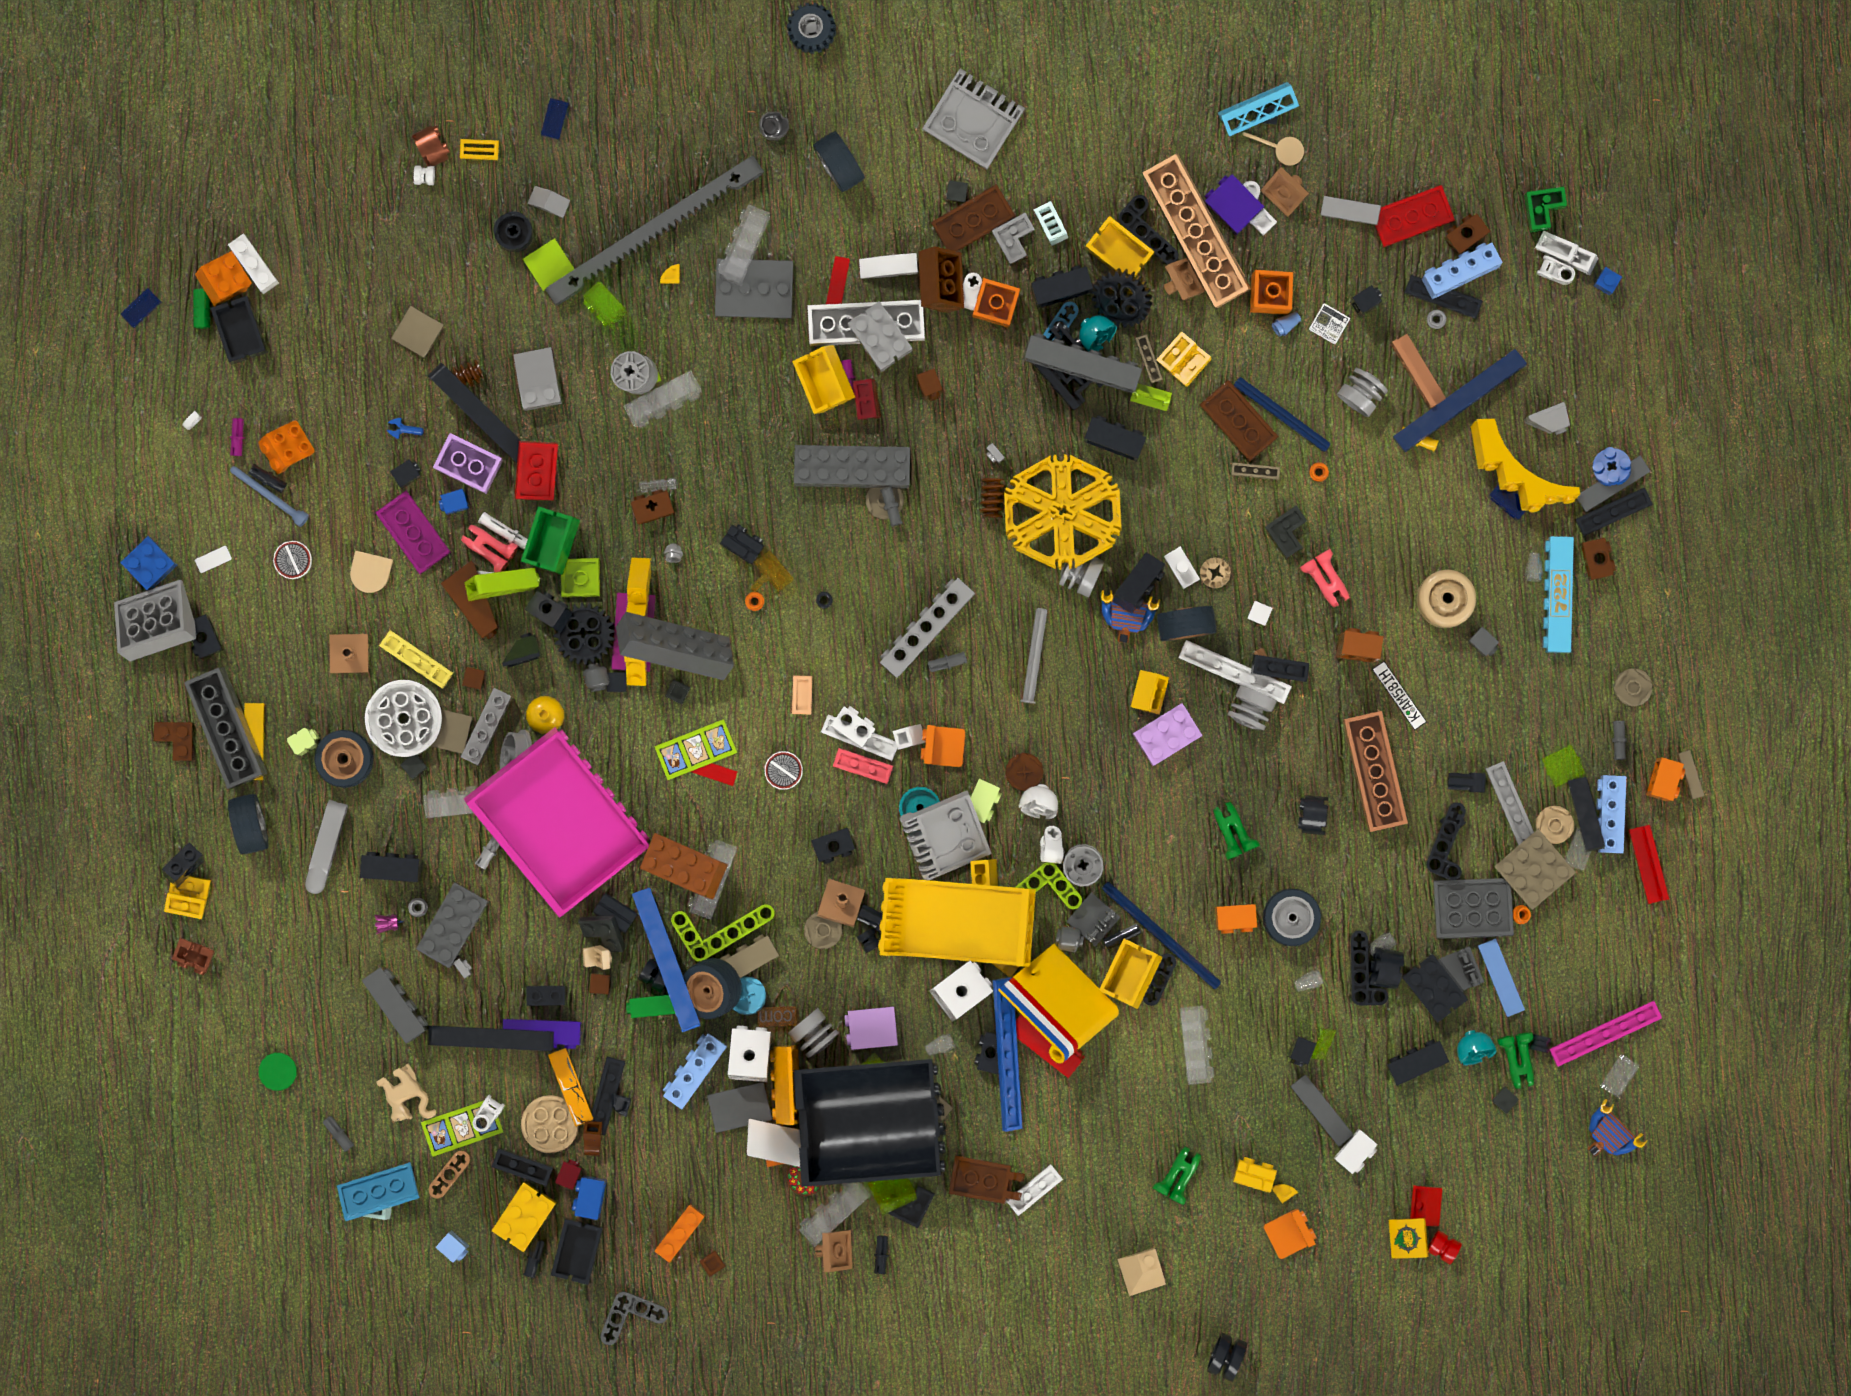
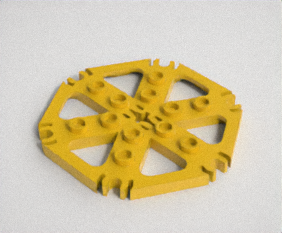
M1064 454L1063 461H1058L1057 456L1054 455L1053 463L1051 462L1050 455L1015 475L1010 480V485L1014 486V489L1006 487L1004 501L1007 539L1016 538L1017 541L1013 542V547L1016 548V551L1056 569V562H1058L1059 570H1061L1062 563L1064 562L1069 564V569H1072V561H1074L1075 568L1113 547L1116 539L1111 537L1112 534L1120 535L1121 510L1118 484L1110 486L1108 483L1112 481L1113 477L1109 476V473L1070 455V462H1068L1066 454ZM1073 470H1080L1095 478V482L1074 494L1071 492V472ZM1042 471H1049L1052 479V495L1027 484V481ZM1103 500H1110L1112 502L1113 520L1107 522L1086 512V510ZM1015 503H1021L1040 512L1018 526L1013 523L1012 507ZM1066 509V513L1059 514V510ZM1073 528L1097 539L1099 542L1098 546L1083 555H1077L1074 552ZM1054 529L1055 553L1052 556H1046L1030 547V543L1033 540Z

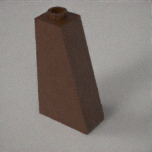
M471 560L444 580L441 585L483 640L485 638L489 640L497 634L496 630L499 627L488 598L468 601L464 582L474 575H479L476 565Z

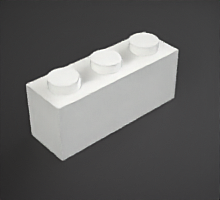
M242 234L228 244L263 294L279 284L245 234Z

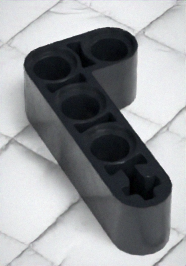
M1136 195L1120 212L1118 223L1154 251L1153 255L1161 263L1167 266L1170 263L1176 262L1179 257L1178 251L1140 218L1148 208V199L1143 195ZM1142 200L1145 207L1137 209L1134 202ZM1124 214H1129L1132 217V221L1124 223L1121 217ZM1138 227L1146 229L1144 236L1137 235L1136 229ZM1154 239L1158 240L1161 244L1157 249L1152 248L1150 242ZM1164 246L1167 247V248H1165V252H1166L1167 254H1171V253L1174 254V255H1173V259H1174V260H1172V259L1166 260V256H1167V255H1166L1164 252H1162L1161 255L1159 254V252L1162 251V249H1163Z
M1453 802L1448 806L1425 862L1428 871L1449 880H1457L1462 873L1459 865L1447 860L1466 813L1464 805L1458 802ZM1458 805L1461 814L1455 816L1458 822L1447 820L1448 816L1453 817L1454 812L1452 808H1456ZM1448 823L1454 826V832L1451 834H1447L1444 831V826ZM1440 841H1444L1447 844V848L1443 852L1437 850V844ZM1432 859H1437L1440 863L1439 867L1435 870L1429 866ZM1451 866L1457 868V874L1454 877H1450L1447 874V870Z
M1354 931L1349 937L1351 1001L1360 1006L1383 1005L1388 1000L1387 991L1383 988H1369L1368 936L1363 931ZM1358 933L1360 937H1363V941H1360V947H1364V951L1353 950V947H1358L1357 941H1354V937H1357ZM1357 953H1361L1364 956V961L1361 964H1357L1354 961V956ZM1357 972L1364 974V980L1361 983H1357L1354 979ZM1358 991H1362L1365 995V999L1362 1002L1355 1000V994ZM1377 991H1381L1384 994V999L1381 1002H1377L1374 999V994Z

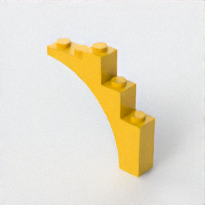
M1477 419L1471 425L1478 469H1485L1486 471L1496 469L1500 490H1507L1509 492L1518 490L1522 511L1537 512L1545 504L1549 505L1556 502H1563L1564 504L1573 503L1580 495L1579 487L1550 483L1525 469L1505 446L1495 419Z
M631 558L627 584L628 603L626 612L647 617L651 558ZM624 656L627 685L646 686V661Z

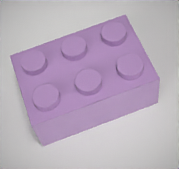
M449 433L433 468L487 494L503 459Z
M1183 703L1133 733L1134 738L1152 767L1203 736Z

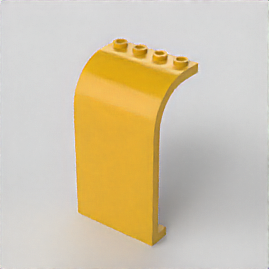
M885 878L883 883L884 901L881 904V911L883 912L880 922L881 939L878 943L880 955L938 958L1023 967L1030 966L1036 889Z

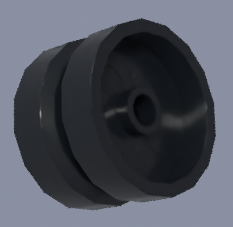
M1222 1332L1211 1352L1207 1372L1217 1375L1224 1365L1222 1377L1232 1382L1240 1368L1248 1343L1237 1339L1230 1349L1232 1337Z

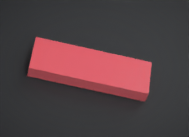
M838 748L833 767L888 784L893 769L892 765Z

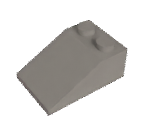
M552 348L514 354L523 410L527 411L562 404Z

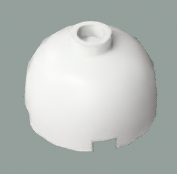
M1039 784L1038 786L1028 788L1022 794L1019 808L1022 807L1021 811L1028 816L1040 818V815L1046 816V819H1052L1057 814L1058 801L1056 795L1048 786Z

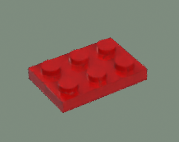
M519 441L514 498L554 500L557 443Z

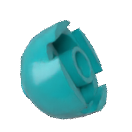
M1098 315L1090 319L1086 318L1081 323L1079 339L1087 351H1100L1104 348L1101 344L1106 339L1108 343L1116 333L1117 327L1104 316Z
M1475 1030L1466 1032L1464 1034L1465 1037L1457 1045V1055L1460 1063H1463V1065L1482 1062L1481 1058L1487 1056L1489 1059L1497 1052L1492 1039L1487 1034L1475 1032Z

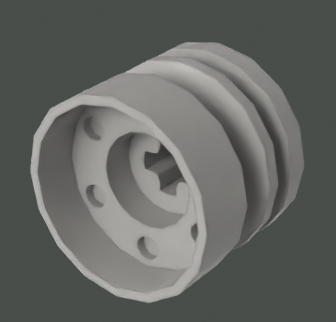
M627 351L614 359L611 366V377L618 388L632 394L642 395L649 392L655 386L658 380V370L651 358L634 351ZM635 370L634 374H629V371Z
M1356 367L1353 373L1358 378L1352 375L1348 378L1353 387L1344 384L1336 395L1352 409L1365 417H1369L1376 408L1371 399L1381 401L1382 397L1378 393L1385 395L1388 390L1374 375Z
M1075 548L1074 552L1078 554L1079 550ZM1094 557L1089 563L1085 562L1075 568V563L1072 561V569H1069V564L1065 562L1061 571L1059 585L1064 586L1066 579L1071 580L1068 589H1071L1077 583L1079 584L1077 593L1089 598L1105 561Z
M1240 685L1235 697L1241 700L1242 703L1241 705L1232 703L1231 706L1237 709L1238 712L1235 713L1229 710L1227 715L1243 726L1264 731L1266 726L1259 723V719L1268 722L1269 719L1262 715L1263 711L1272 712L1277 700Z
M1087 844L1076 845L1065 854L1063 860L1064 873L1073 884L1089 886L1101 877L1103 859L1099 851L1093 846ZM1084 859V862L1089 863L1086 865V869L1078 867L1080 860Z
M819 1008L787 1033L795 1043L804 1039L805 1043L801 1050L803 1051L808 1046L811 1048L806 1054L807 1058L823 1051L839 1033L835 1029L831 1034H828L827 1030L833 1025L831 1023L824 1027L821 1025L826 1017Z

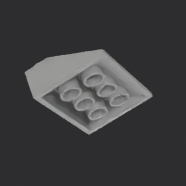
M177 580L114 602L117 652L128 661H133L196 639L195 621L182 580Z

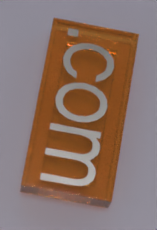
M796 1006L762 1007L758 1011V1027L797 1025Z

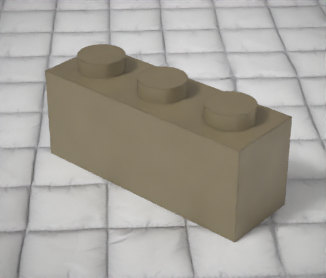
M762 934L753 939L754 944L750 946L744 944L736 949L738 953L733 956L727 954L720 958V960L732 965L741 978L780 956L769 936L764 937Z

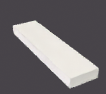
M828 715L821 733L859 747L831 726L836 717ZM841 720V723H842L843 725H846V726H847V725H850V724H851V723H848V722H846V721ZM858 727L856 733L858 736L864 737L867 735L868 730ZM873 733L861 749L892 761L897 745L895 741Z

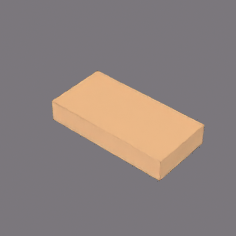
M793 676L792 714L811 715L812 676Z

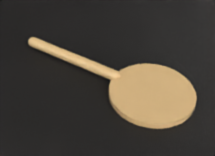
M1243 132V135L1276 148V157L1284 165H1295L1303 158L1304 147L1294 137H1285L1278 144Z

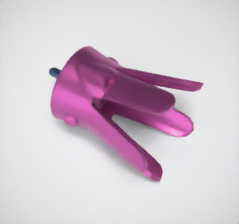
M374 915L377 921H381L375 923V926L378 927L376 930L379 931L376 935L388 930H398V923H403L404 921H398L397 915Z

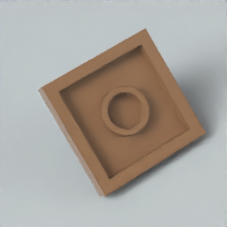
M1282 167L1260 190L1287 217L1309 194L1301 186V178L1297 175L1291 177Z
M1188 257L1165 266L1172 281L1164 284V288L1169 295L1178 290L1182 300H1186L1206 291Z
M369 634L329 635L330 673H369Z
M828 879L817 916L854 927L865 890Z
M851 1230L822 1233L823 1245H817L815 1251L821 1250L822 1252H815L817 1257H823L824 1272L852 1269Z

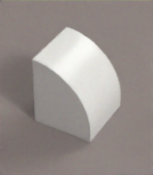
M921 724L893 731L898 750L926 743V741L922 740L923 730Z

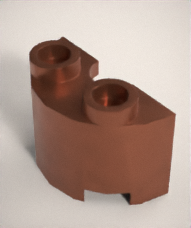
M432 125L412 135L427 167L436 166L448 160L447 154L450 153L446 143L441 144L438 138L441 136L438 127H433Z
M179 938L172 960L177 961L176 965L187 969L188 966L195 968L193 972L205 975L215 951L198 943Z

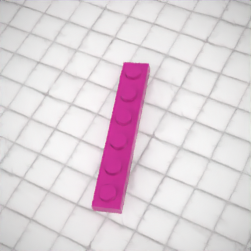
M1651 1001L1554 1046L1549 1051L1556 1066L1559 1067L1662 1019V1016L1655 1001Z

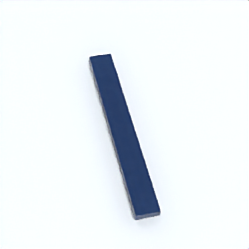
M1514 349L1393 436V439L1404 453L1524 368L1527 365L1526 361Z

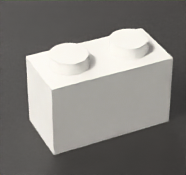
M1358 1129L1334 1159L1350 1173H1358L1365 1165L1363 1161L1367 1157L1371 1158L1376 1153L1377 1149L1375 1147L1377 1144Z

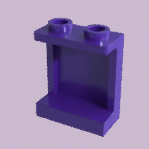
M1231 174L1229 177L1224 176L1218 182L1220 186L1215 191L1211 189L1204 197L1206 198V206L1208 205L1231 228V231L1237 235L1264 206Z

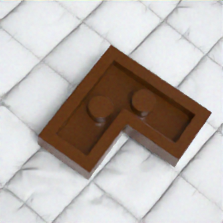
M154 722V741L173 742L172 761H193V722Z

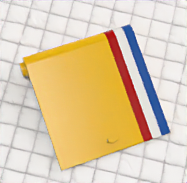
M1055 944L1051 945L1034 959L1030 966L1023 968L998 989L1052 1044L1049 1054L1057 1063H1063L1119 1014L1117 1005L1103 992L1099 991V988Z

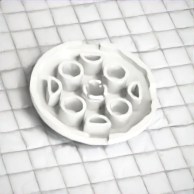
M397 680L383 685L375 692L366 707L365 725L370 739L382 751L393 756L409 757L425 751L436 740L441 729L442 712L438 700L428 688L414 681ZM403 713L409 716V721L405 724H401L399 721V717Z

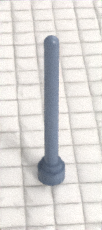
M235 466L231 467L230 471L232 474L292 516V520H294L297 526L302 527L308 520L309 515L306 512L296 511Z

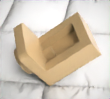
M601 945L583 948V963L585 967L597 966L603 970L610 969L612 956L608 949Z

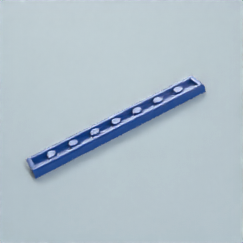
M647 888L633 893L632 897L682 1032L701 1026L651 889Z
M1011 977L993 980L1002 1131L1005 1132L1023 1129L1015 1007L998 991Z

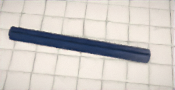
M1242 377L1236 380L1234 386L1321 451L1325 452L1329 448L1330 442Z

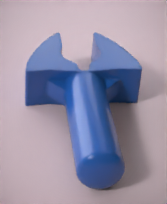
M396 418L388 422V424H396L400 428L396 431L387 430L396 439H399L402 433L423 435L424 433L423 428L403 425L402 418Z

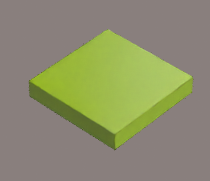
M555 238L523 258V261L543 291L549 285L574 270V267Z
M568 559L564 573L561 575V597H600V559Z

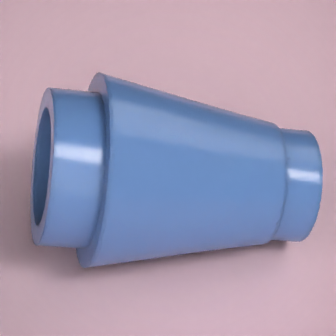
M1297 312L1290 313L1275 319L1274 323H1272V328L1279 337L1285 336L1301 321V318Z

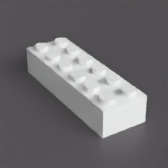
M921 300L881 302L907 341H925ZM877 302L808 305L810 346L861 344L848 326V322L861 313L865 316V311Z

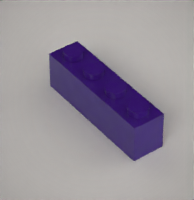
M503 1019V1029L554 1031L553 1048H557V1044L565 1045L567 1049H576V1045H581V1022Z

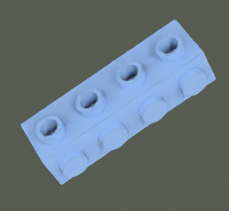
M1486 243L1480 244L1471 253L1466 251L1460 254L1459 258L1454 261L1449 259L1443 262L1442 267L1437 269L1432 267L1425 271L1422 281L1431 298H1437L1499 268L1503 262L1493 243L1488 245Z
M1602 775L1601 779L1597 781V791H1600V799L1597 798L1596 809L1599 810L1598 821L1605 849H1600L1598 852L1623 853L1626 776Z
M710 1033L706 1036L702 1034L696 1043L699 1045L696 1051L691 1050L685 1058L688 1061L684 1067L680 1065L674 1074L676 1079L673 1083L669 1081L663 1089L665 1092L663 1097L680 1109L684 1108L727 1047Z

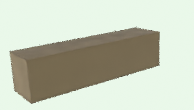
M1147 334L1135 338L1150 383L1162 381V376Z
M1232 463L1231 476L1279 480L1280 467Z
M1690 750L1678 753L1679 762L1684 764V778L1691 800L1704 796Z

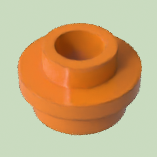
M1318 462L1311 466L1309 474L1314 481L1321 482L1328 477L1329 470L1325 464ZM1316 469L1322 470L1321 476L1316 475Z
M751 592L746 596L745 604L751 611H758L764 605V598L758 592ZM753 598L758 599L759 602L757 605H753L751 603V600Z
M1518 905L1512 911L1513 920L1517 924H1525L1531 917L1530 910L1524 905Z

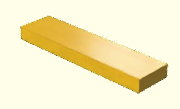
M245 703L244 716L264 762L265 704ZM263 776L254 780H263Z

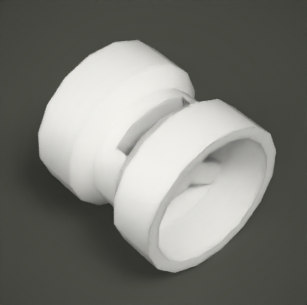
M421 166L414 167V185H421L422 183L434 185V166H428L427 168H422Z

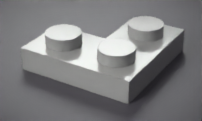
M1026 213L992 230L1010 265L1027 256L1019 238L1035 229Z

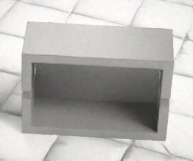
M879 301L865 311V316L861 313L848 322V326L879 371L882 372L895 363L894 356L900 360L912 351V347Z

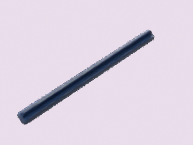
M1106 882L1103 885L1102 890L1206 983L1213 989L1219 987L1221 981L1117 888L1110 882Z

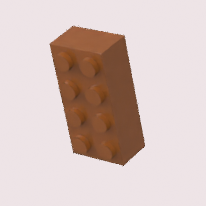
M1349 628L1339 634L1336 658L1374 663L1381 658L1384 636H1379V632L1376 631L1360 633V629Z
M654 833L640 869L713 900L728 864Z

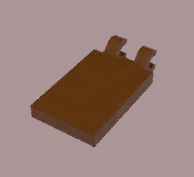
M955 1156L949 1194L1006 1204L1007 1199L1021 1201L1022 1193L1011 1191L1013 1180L1022 1182L1025 1179V1174L1012 1172L1011 1165Z

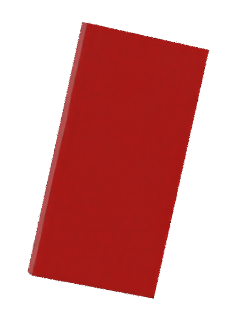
M1439 185L1381 207L1378 225H1375V228L1384 248L1454 222L1455 218L1443 187Z

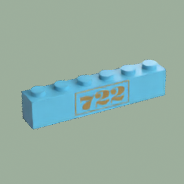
M1550 536L1548 541H1545V552H1548V560L1544 562V571H1548L1547 579H1544V591H1547V598H1544L1543 608L1547 610V617L1543 618V629H1546V637L1543 636V648H1546V652L1550 653L1571 652L1574 537Z

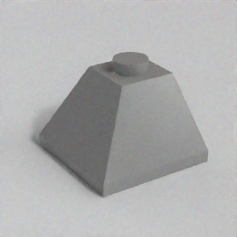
M1564 402L1529 415L1524 419L1526 424L1549 434L1554 432L1556 435L1567 431L1566 427L1570 426Z

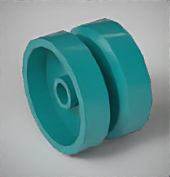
M915 787L909 789L902 796L899 802V812L901 816L907 813L917 812L916 806L918 804H922L923 808H927L940 801L932 790L926 787Z

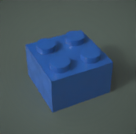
M149 536L120 562L146 590L153 589L177 566L173 559Z
M583 1176L577 1180L576 1192H579L578 1198L574 1199L572 1206L575 1216L595 1220L600 1218L606 1179Z

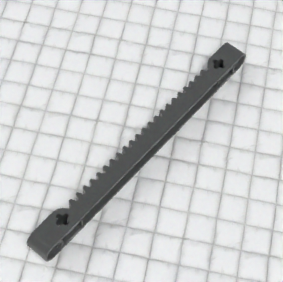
M755 156L749 157L552 283L545 291L555 306L565 302L583 289L584 280L588 279L591 282L592 275L598 278V271L605 273L604 267L612 269L611 263L613 262L615 265H618V258L624 261V255L626 254L630 257L631 250L637 253V246L643 249V242L649 245L650 238L657 240L656 234L663 236L662 230L669 232L670 225L676 228L675 222L677 221L682 224V217L688 220V214L690 213L694 216L695 209L700 212L702 211L701 205L707 208V201L715 203L714 197L721 199L720 193L722 192L727 195L726 189L728 188L732 190L741 189L761 176L764 170ZM733 175H735V177L739 176L738 183H736L735 181L731 182ZM572 278L578 280L576 287L574 285L570 286Z

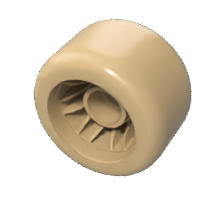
M1440 570L1431 574L1422 582L1417 593V606L1420 614L1428 623L1439 628H1452L1465 622L1473 613L1476 605V592L1473 584L1464 574L1455 570ZM1444 593L1451 594V603L1447 604L1443 601Z

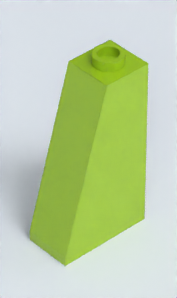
M535 568L474 575L464 583L468 601L534 590L539 587L540 577L536 573Z

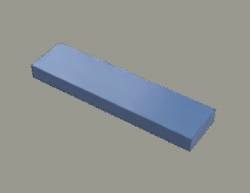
M1493 939L1478 945L1506 1017L1524 1011V1006L1497 940Z

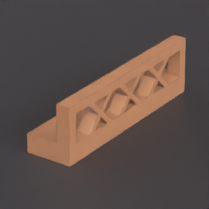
M1408 334L1394 340L1390 344L1430 410L1446 399Z

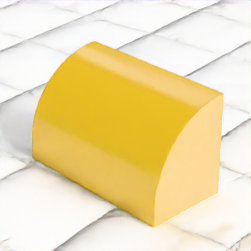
M1140 670L1131 707L1160 715L1169 677Z
M997 859L970 861L972 884L998 886Z

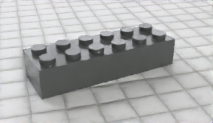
M1037 333L1028 338L1022 358L1023 361L1133 393L1136 391L1142 368L1138 367L1139 364L1131 361L1122 363L1119 362L1120 358L1110 355L1105 358L1098 351H1082L1083 347L1072 344L1069 347L1064 345V341L1058 339L1049 341L1046 340V336Z
M795 445L794 486L886 488L892 486V488H909L910 447Z
M625 612L616 626L619 651L622 656L724 680L734 666L729 637Z
M218 667L184 682L227 789L238 787L268 774L225 667Z

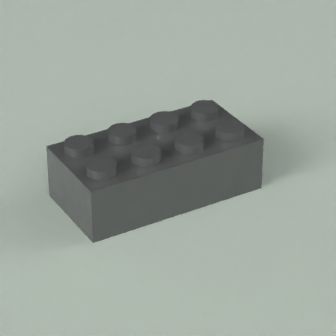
M454 882L416 950L444 966L452 968L453 963L459 956L489 901Z
M380 967L364 978L362 982L406 1044L410 1043L428 1030V1022L423 1015L419 1016L415 1010L418 1008L415 1003L405 997L404 994L407 992L401 984H396L394 981L395 975L391 969Z

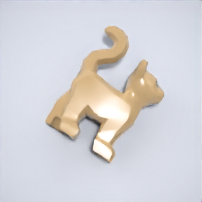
M409 1063L393 1071L394 1076L399 1077L401 1081L398 1085L393 1086L384 1077L377 1081V1085L385 1090L386 1100L392 1107L391 1119L394 1122L405 1119L411 1120L413 1118L410 1110L403 1103L416 1096L421 1099L418 1109L422 1117L429 1119L436 1115L435 1109L431 1111L426 1110L429 1101L427 1093L423 1091Z

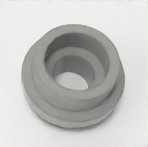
M1433 310L1427 316V323L1433 329H1440L1446 323V316L1440 310ZM1438 316L1440 322L1435 323L1433 317Z
M415 898L409 903L408 909L414 917H422L426 914L428 905L424 899ZM416 904H420L422 906V909L420 911L415 910Z

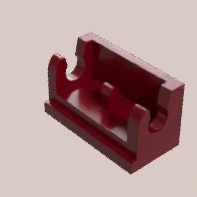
M876 380L853 381L858 420L881 418Z

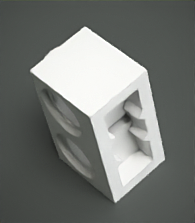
M844 706L831 726L863 748L875 731L874 723L866 717L864 720L858 717L859 712L851 706L848 709ZM842 716H851V724L843 725L841 723ZM860 726H864L868 730L867 735L864 737H860L856 733L857 728Z

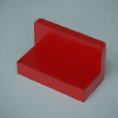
M1413 1185L1410 1219L1425 1218L1426 1226H1439L1442 1188Z

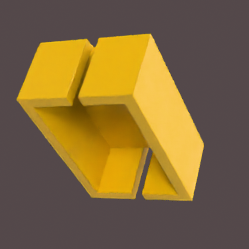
M1110 216L1099 228L1098 233L1096 232L1085 246L1088 252L1108 268L1114 271L1120 268L1122 273L1125 269H1128V274L1130 275L1134 271V277L1141 270L1139 266L1143 268L1154 254L1152 249Z
M834 345L823 346L810 354L792 361L814 414L826 412L855 398Z
M1123 939L1099 991L1138 1009L1163 957L1129 940Z
M526 1181L523 1182L492 1229V1232L504 1240L510 1238L511 1241L509 1243L522 1252L526 1251L557 1203L544 1193L538 1197L539 1190Z

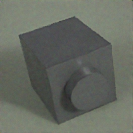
M1480 627L1467 641L1483 657L1487 655L1491 657L1497 651L1498 647L1496 645L1499 643L1483 627Z

